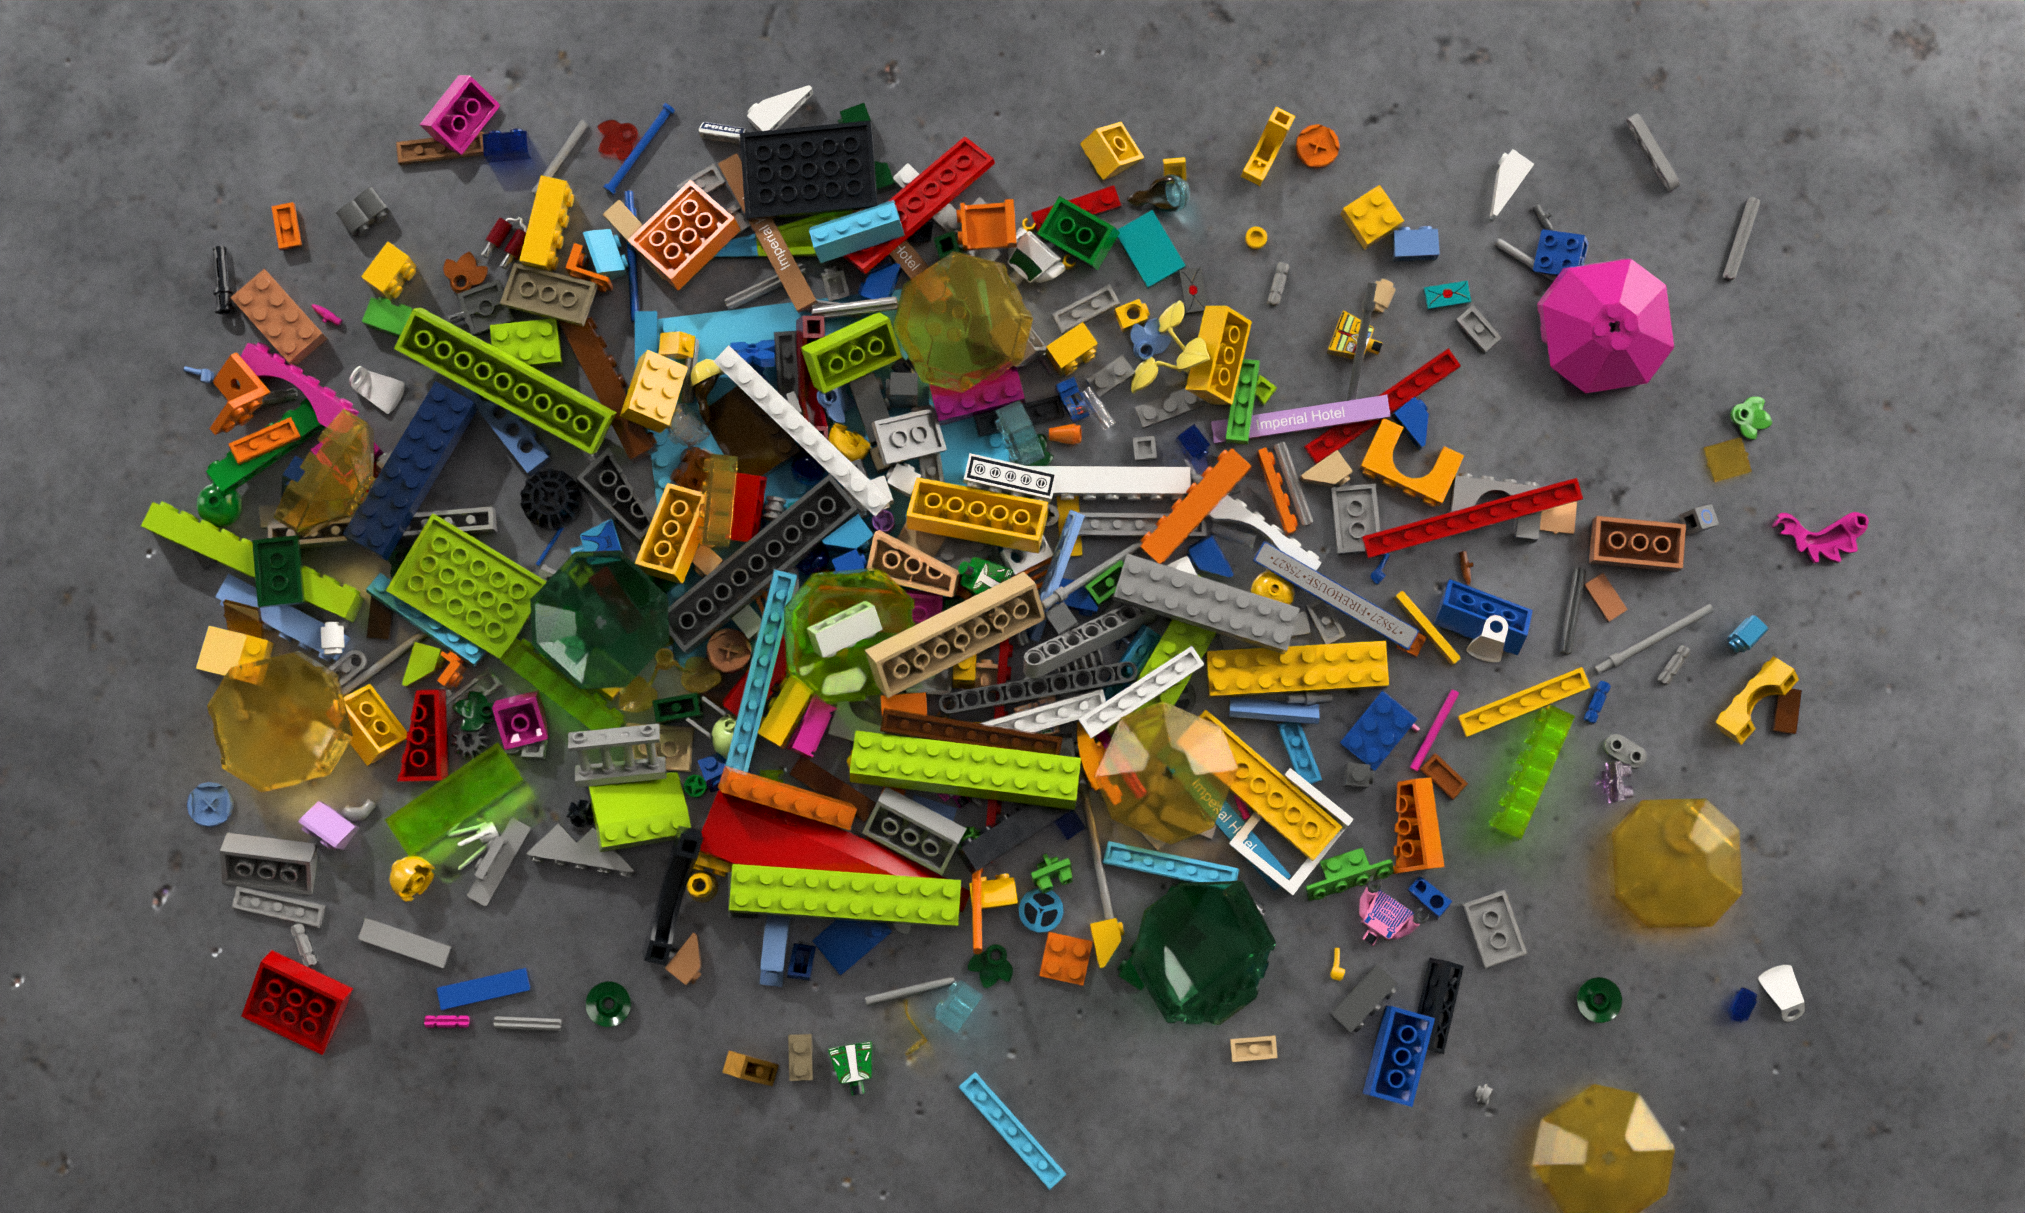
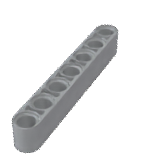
M1125 604L1029 649L1024 655L1023 672L1029 678H1038L1138 631L1142 624L1148 626L1157 620L1158 614Z

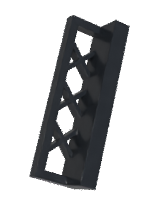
M1436 958L1429 959L1417 1013L1435 1018L1427 1050L1444 1054L1464 966ZM1451 967H1452V968H1455L1454 975H1453V978H1452V979H1450V977H1449V976H1450ZM1448 991L1449 997L1445 1002V993ZM1443 1013L1444 1019L1440 1024V1015ZM1438 1035L1439 1042L1436 1048L1433 1046L1435 1042V1037Z

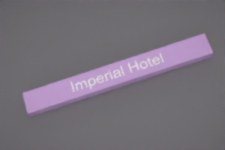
M1387 395L1252 415L1249 439L1390 418ZM1229 419L1211 421L1214 444L1226 443Z

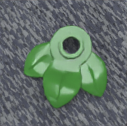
M1753 396L1747 398L1743 404L1735 405L1730 413L1731 420L1739 425L1741 434L1751 440L1756 439L1757 430L1766 429L1772 425L1770 415L1762 410L1765 400L1761 397Z

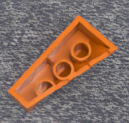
M1417 778L1397 782L1396 811L1398 812V822L1395 823L1397 846H1394L1396 866H1393V874L1444 867L1432 778Z

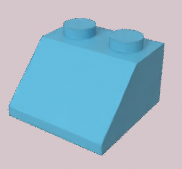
M611 229L583 232L597 274L609 277L610 280L627 275L625 268L629 267L625 254L620 255L618 248L622 247L617 234L613 235Z

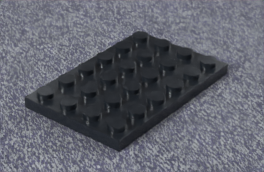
M871 120L740 133L745 219L747 221L863 210L878 206Z

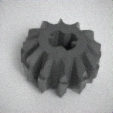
M457 726L456 729L460 732L459 735L455 733L451 735L457 741L450 743L452 747L459 746L454 753L456 755L462 753L461 758L464 760L467 759L468 755L471 760H475V753L482 757L484 754L480 749L489 748L488 745L483 744V741L490 739L489 736H482L486 729L481 728L478 731L467 732L460 730V726ZM470 736H472L475 743L473 745L470 744V747H468V743L465 740L466 738L470 739Z

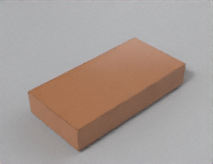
M1604 573L1584 584L1585 589L1607 622L1628 610Z

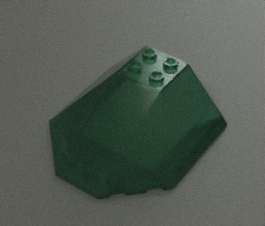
M1243 881L1180 883L1144 910L1131 963L1167 1023L1175 1024L1176 1021H1183L1186 1024L1211 1022L1213 1025H1221L1257 998L1259 992L1257 987L1260 978L1265 976L1269 965L1267 959L1270 951H1274L1276 941Z

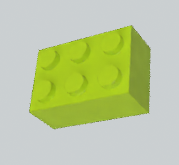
M550 318L490 325L491 344L499 350L535 369L564 367L558 320Z

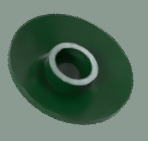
M1603 977L1591 978L1584 982L1578 990L1577 1006L1586 1019L1596 1023L1608 1022L1618 1015L1622 1007V994L1618 986L1611 980ZM1596 996L1601 997L1602 1001L1600 1004L1594 1002Z
M605 981L595 985L589 991L586 998L588 1016L594 1023L603 1027L619 1025L627 1018L631 1010V998L628 991L616 982ZM607 1000L613 1001V1007L610 1009L605 1006Z

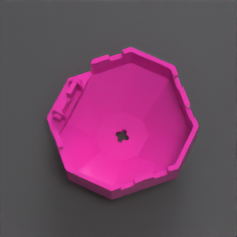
M1624 258L1563 268L1537 303L1541 321L1542 342L1548 345L1550 367L1584 393L1648 384L1674 349L1667 287L1632 259ZM1618 321V328L1620 330L1611 333L1609 323Z

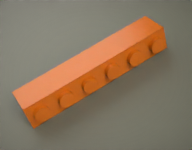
M1233 448L1229 451L1225 449L1217 457L1219 462L1214 468L1209 466L1201 475L1203 479L1200 483L1194 482L1188 488L1186 498L1183 501L1179 498L1171 507L1172 513L1168 517L1163 515L1155 524L1158 528L1153 533L1147 532L1140 540L1143 543L1140 548L1156 563L1163 564L1252 469V466Z
M728 766L724 767L718 785L722 793L847 830L851 829L857 808L852 803Z

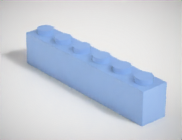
M228 573L215 596L221 600V606L231 611L233 607L241 610L240 616L250 621L253 617L260 620L259 626L269 631L272 628L279 630L280 637L291 641L292 638L300 641L299 647L309 652L312 648L319 651L318 657L328 662L331 659L339 660L342 654L324 655V649L321 647V627H325L324 623L290 605L259 608L256 588ZM344 634V646L346 647L350 637Z

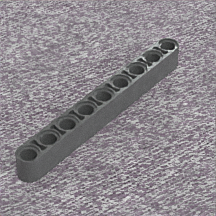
M1125 661L944 694L940 698L939 708L945 715H956L1129 684L1135 680L1137 668L1132 662ZM1124 667L1131 668L1133 676L1131 678H1124L1121 675V669ZM1102 671H1107L1111 675V680L1102 682L1099 680L1098 674ZM1079 675L1088 677L1089 683L1086 686L1077 684L1076 678ZM1057 679L1065 680L1067 686L1064 690H1057L1054 687V682ZM1041 683L1045 690L1041 694H1035L1031 689L1032 685ZM1019 687L1022 690V695L1019 698L1011 697L1009 694L1011 688ZM990 691H997L1000 694V699L997 702L988 700L987 695ZM968 695H975L978 698V702L974 706H968L965 703V698ZM946 699H953L956 705L952 710H946L943 707V702Z

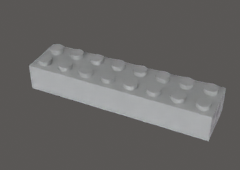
M1130 554L1126 555L1112 599L1281 654H1285L1288 649L1300 608Z

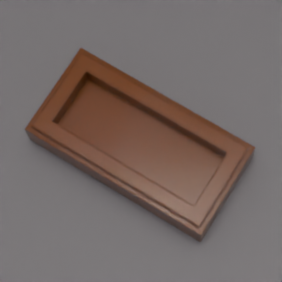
M1436 753L1419 769L1428 778H1432V782L1451 800H1454L1468 785Z

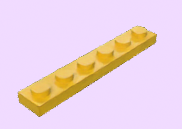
M1580 667L1459 715L1457 718L1465 737H1468L1591 687L1583 668Z

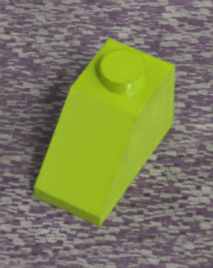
M415 642L402 685L411 688L437 674L439 668L442 669L445 663V658L440 655L443 650Z

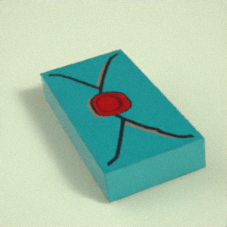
M1468 280L1429 286L1423 289L1427 310L1472 302Z

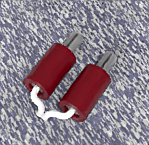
M499 217L486 237L485 241L488 244L481 253L484 258H488L494 247L499 249L513 227L509 221H520V226L524 231L517 229L504 249L507 255L501 262L500 267L505 270L513 258L518 260L522 252L527 227L523 224L524 219L520 217L517 219L507 218L506 220Z

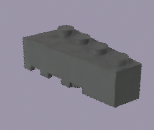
M608 448L576 477L577 485L641 546L652 518Z

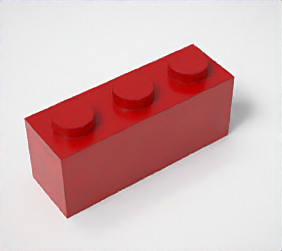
M734 473V477H732L730 482L732 490L731 499L727 503L729 514L728 521L724 525L725 539L748 542L759 533L767 477Z

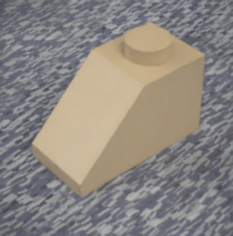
M1336 450L1302 474L1299 479L1303 483L1334 487L1338 484L1341 487L1351 480L1349 476L1353 471L1339 451Z

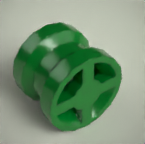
M691 775L684 782L685 792L693 798L703 797L708 790V786L702 776Z

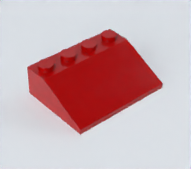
M271 950L260 962L241 1017L323 1055L347 1007L353 988Z

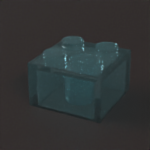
M1020 400L995 411L998 417L995 420L996 426L1002 434V442L1008 450L1012 461L1017 460L1018 464L1026 466L1045 458L1033 423Z
M962 980L959 983L953 982L947 991L950 994L945 1002L941 1000L934 1009V1012L937 1013L935 1018L956 1033L983 997L981 993Z

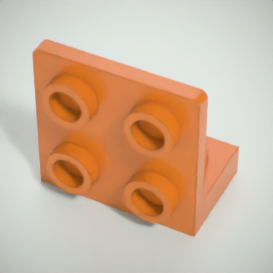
M574 243L566 265L569 276L596 283L598 291H612L613 285L609 277L586 270L589 259L582 245Z

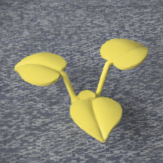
M1179 300L1169 306L1159 317V331L1161 333L1168 331L1183 350L1177 358V366L1162 361L1155 362L1153 357L1145 359L1137 366L1134 371L1135 374L1132 376L1131 392L1133 394L1144 389L1154 381L1158 374V366L1171 368L1179 373L1183 370L1189 375L1191 367L1210 360L1206 343L1202 338L1193 339L1185 347L1173 332V327L1178 326L1184 316V304L1182 301Z

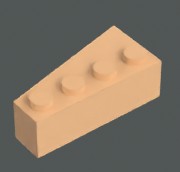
M878 530L873 536L865 577L953 597L957 592L960 573L943 562Z

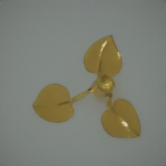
M654 609L644 618L640 627L639 638L646 650L653 651L657 648L659 649L655 655L656 666L648 683L641 676H631L623 682L620 689L619 708L626 712H643L653 706L652 700H657L658 692L651 685L660 669L668 670L675 666L679 671L684 672L681 676V683L691 693H704L721 682L719 671L703 657H690L686 661L685 668L681 667L674 660L672 651L668 648H663L672 645L674 639L657 620L656 617L660 614Z

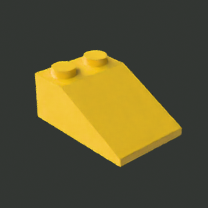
M209 626L196 669L262 686L274 643L254 636Z

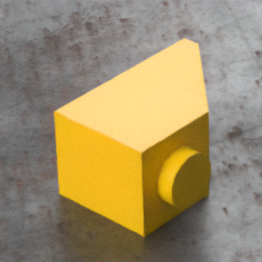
M1117 918L1089 924L1099 968L1105 967L1121 942V936L1125 935L1122 922H1117Z

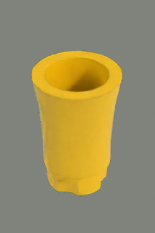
M707 871L694 873L687 883V891L690 897L701 903L712 900L719 888L716 877ZM699 882L705 883L704 890H698L697 884Z

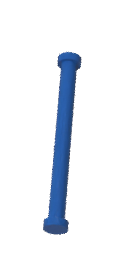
M667 103L663 104V110L610 182L603 186L612 195L616 193V187L668 116L675 112V109Z

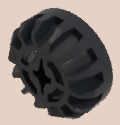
M548 468L546 471L535 472L531 479L525 481L526 485L520 493V504L525 516L535 526L545 530H558L570 525L577 518L582 507V493L575 480L566 472ZM554 482L560 486L555 489L546 487L543 483ZM536 489L540 491V502L537 505H535L534 502V493ZM562 489L565 495L563 504L562 497L559 494V491ZM545 491L553 497L554 502L557 504V506L548 501V498L544 493ZM543 505L547 510L553 512H544L539 508Z

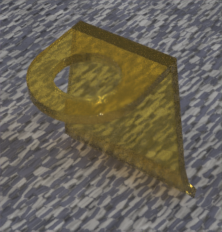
M908 999L903 1000V1010L922 1038L905 1052V1055L911 1054L928 1041L908 1014Z

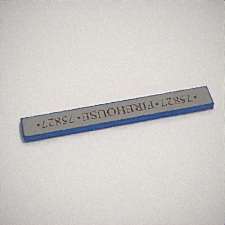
M1265 541L1253 559V562L1406 650L1410 649L1420 631Z

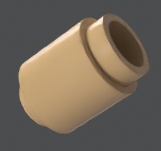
M1386 279L1375 282L1377 286L1374 301H1376L1374 311L1383 313L1385 309H1388L1396 291L1393 287L1394 284Z

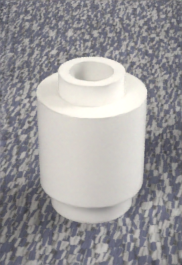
M326 622L325 627H321V647L324 649V655L343 654L342 649L345 648L344 626H339V622Z

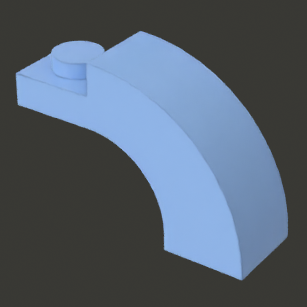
M767 915L761 956L760 985L783 986L791 916Z

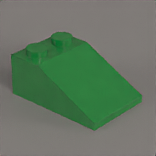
M1061 196L1056 200L1037 235L1096 270L1100 268L1120 234L1114 226Z

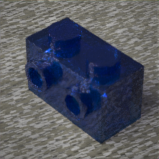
M515 128L511 129L510 132L501 133L499 130H492L488 134H482L484 157L488 163L532 159L530 136L527 131Z

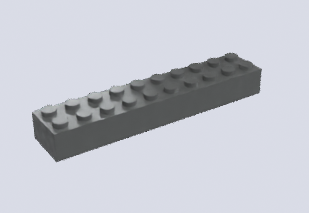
M829 474L657 616V620L683 652L690 654L728 623L744 607L770 588L774 569L788 573L823 544L822 540L862 511L834 477Z

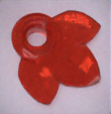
M616 120L604 121L597 126L599 131L605 136L599 145L598 151L606 155L616 153L620 161L626 159L633 150V143L638 138L637 128L631 123L620 124ZM626 131L631 132V136L628 138L623 136Z

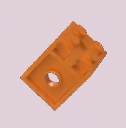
M237 352L229 356L212 381L228 402L209 429L214 435H217L221 432L227 433L237 425H245L254 417L253 412L263 404L262 399L270 394L269 389Z

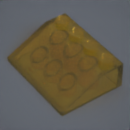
M710 454L708 459H704L703 472H707L706 481H702L701 495L705 496L704 504H700L699 517H702V526L697 528V540H700L701 546L715 550H723L730 546L738 464L737 456Z

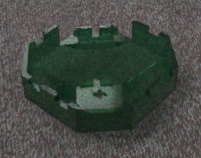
M621 550L574 552L530 599L532 647L579 690L626 688L669 642L668 596ZM597 616H602V620H606V624L602 626V629H598L597 625H593V621L597 620Z

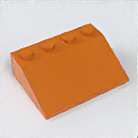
M690 180L630 237L628 242L666 281L679 291L741 229L732 215Z

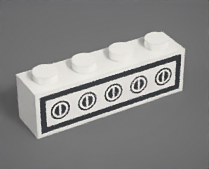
M970 453L963 483L971 488L980 489V487H983L992 492H1005L1017 497H1027L1050 503L1057 473Z

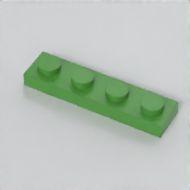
M1243 359L1233 403L1230 406L1226 433L1227 443L1248 445L1260 368L1259 360Z

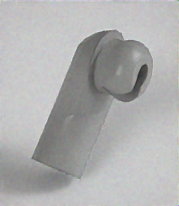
M368 798L361 807L345 806L342 810V815L348 821H363L377 805Z

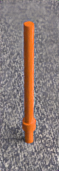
M983 868L972 874L973 953L975 954L982 953L981 874L983 873Z

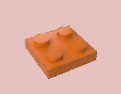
M1048 932L1039 976L1083 986L1093 941Z

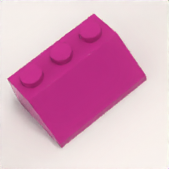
M458 75L420 123V126L436 141L455 153L462 155L501 105L471 76Z

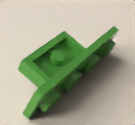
M1363 848L1320 861V866L1326 880L1306 886L1307 897L1309 901L1323 899L1325 896L1334 893H1342L1349 888L1366 885L1371 876H1373V881L1385 879L1394 873L1393 862L1391 859L1370 865Z

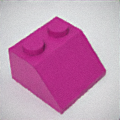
M539 690L495 701L492 710L505 750L549 738L545 709Z

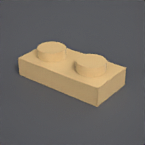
M1275 1035L1230 1039L1232 1062L1278 1058Z

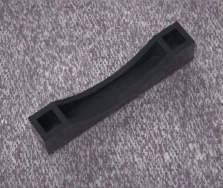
M678 826L642 950L644 961L667 965L683 895L703 841L700 830Z

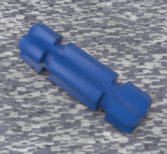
M1605 681L1598 683L1597 692H1594L1588 707L1589 711H1586L1584 716L1585 721L1592 724L1596 723L1599 716L1597 714L1601 711L1607 697L1606 694L1611 688L1609 683Z

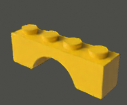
M1775 656L1765 662L1761 671L1749 680L1746 688L1734 697L1732 704L1719 714L1716 721L1719 730L1742 745L1755 730L1751 720L1754 706L1761 699L1770 695L1785 696L1799 680L1795 670Z

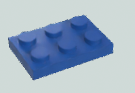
M1382 690L1340 743L1364 763L1369 764L1370 768L1375 771L1418 718Z

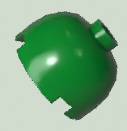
M210 484L200 491L196 501V508L199 516L218 528L230 526L239 519L242 513V498L237 490L223 498L214 485Z

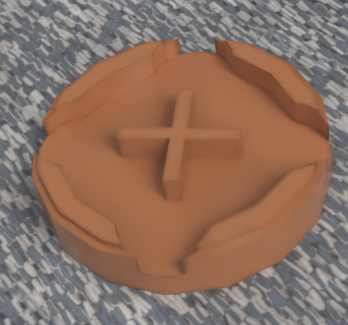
M725 628L711 636L707 644L706 655L709 663L716 670L722 673H734L747 665L751 657V645L749 639L742 632Z

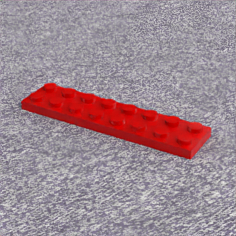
M964 136L889 200L895 201L905 236L844 255L843 257L862 273L866 274L995 164L994 158Z

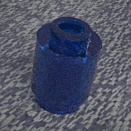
M1741 987L1739 991H1736L1728 1007L1729 1017L1739 1023H1742L1743 1020L1748 1021L1757 1003L1756 998L1758 995L1749 989Z

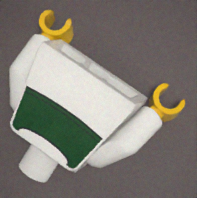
M1028 218L1023 220L1022 228H1019L1016 232L1017 247L1008 248V264L1015 269L1008 277V280L1017 287L1024 278L1030 283L1035 281L1043 283L1053 280L1065 270L1072 269L1076 264V261L1073 264L1066 262V259L1071 256L1070 254L1065 255L1062 262H1059L1061 258L1033 234L1035 223L1032 227L1025 226L1028 223Z

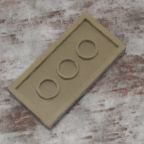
M514 263L500 304L503 307L584 327L598 285L594 282Z

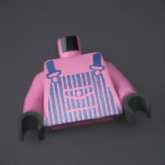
M1373 876L1369 878L1368 885L1359 900L1361 923L1369 928L1362 938L1365 942L1374 946L1380 936L1386 940H1398L1411 934L1420 924L1427 921L1429 914L1424 918L1419 915L1423 908H1418L1414 914V912L1380 890L1382 880H1380L1378 885H1373Z

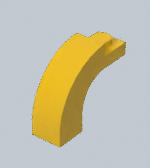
M1275 107L1240 177L1261 186L1295 119L1294 115Z

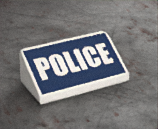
M703 122L699 128L700 137L703 139L740 144V133H746L745 128Z

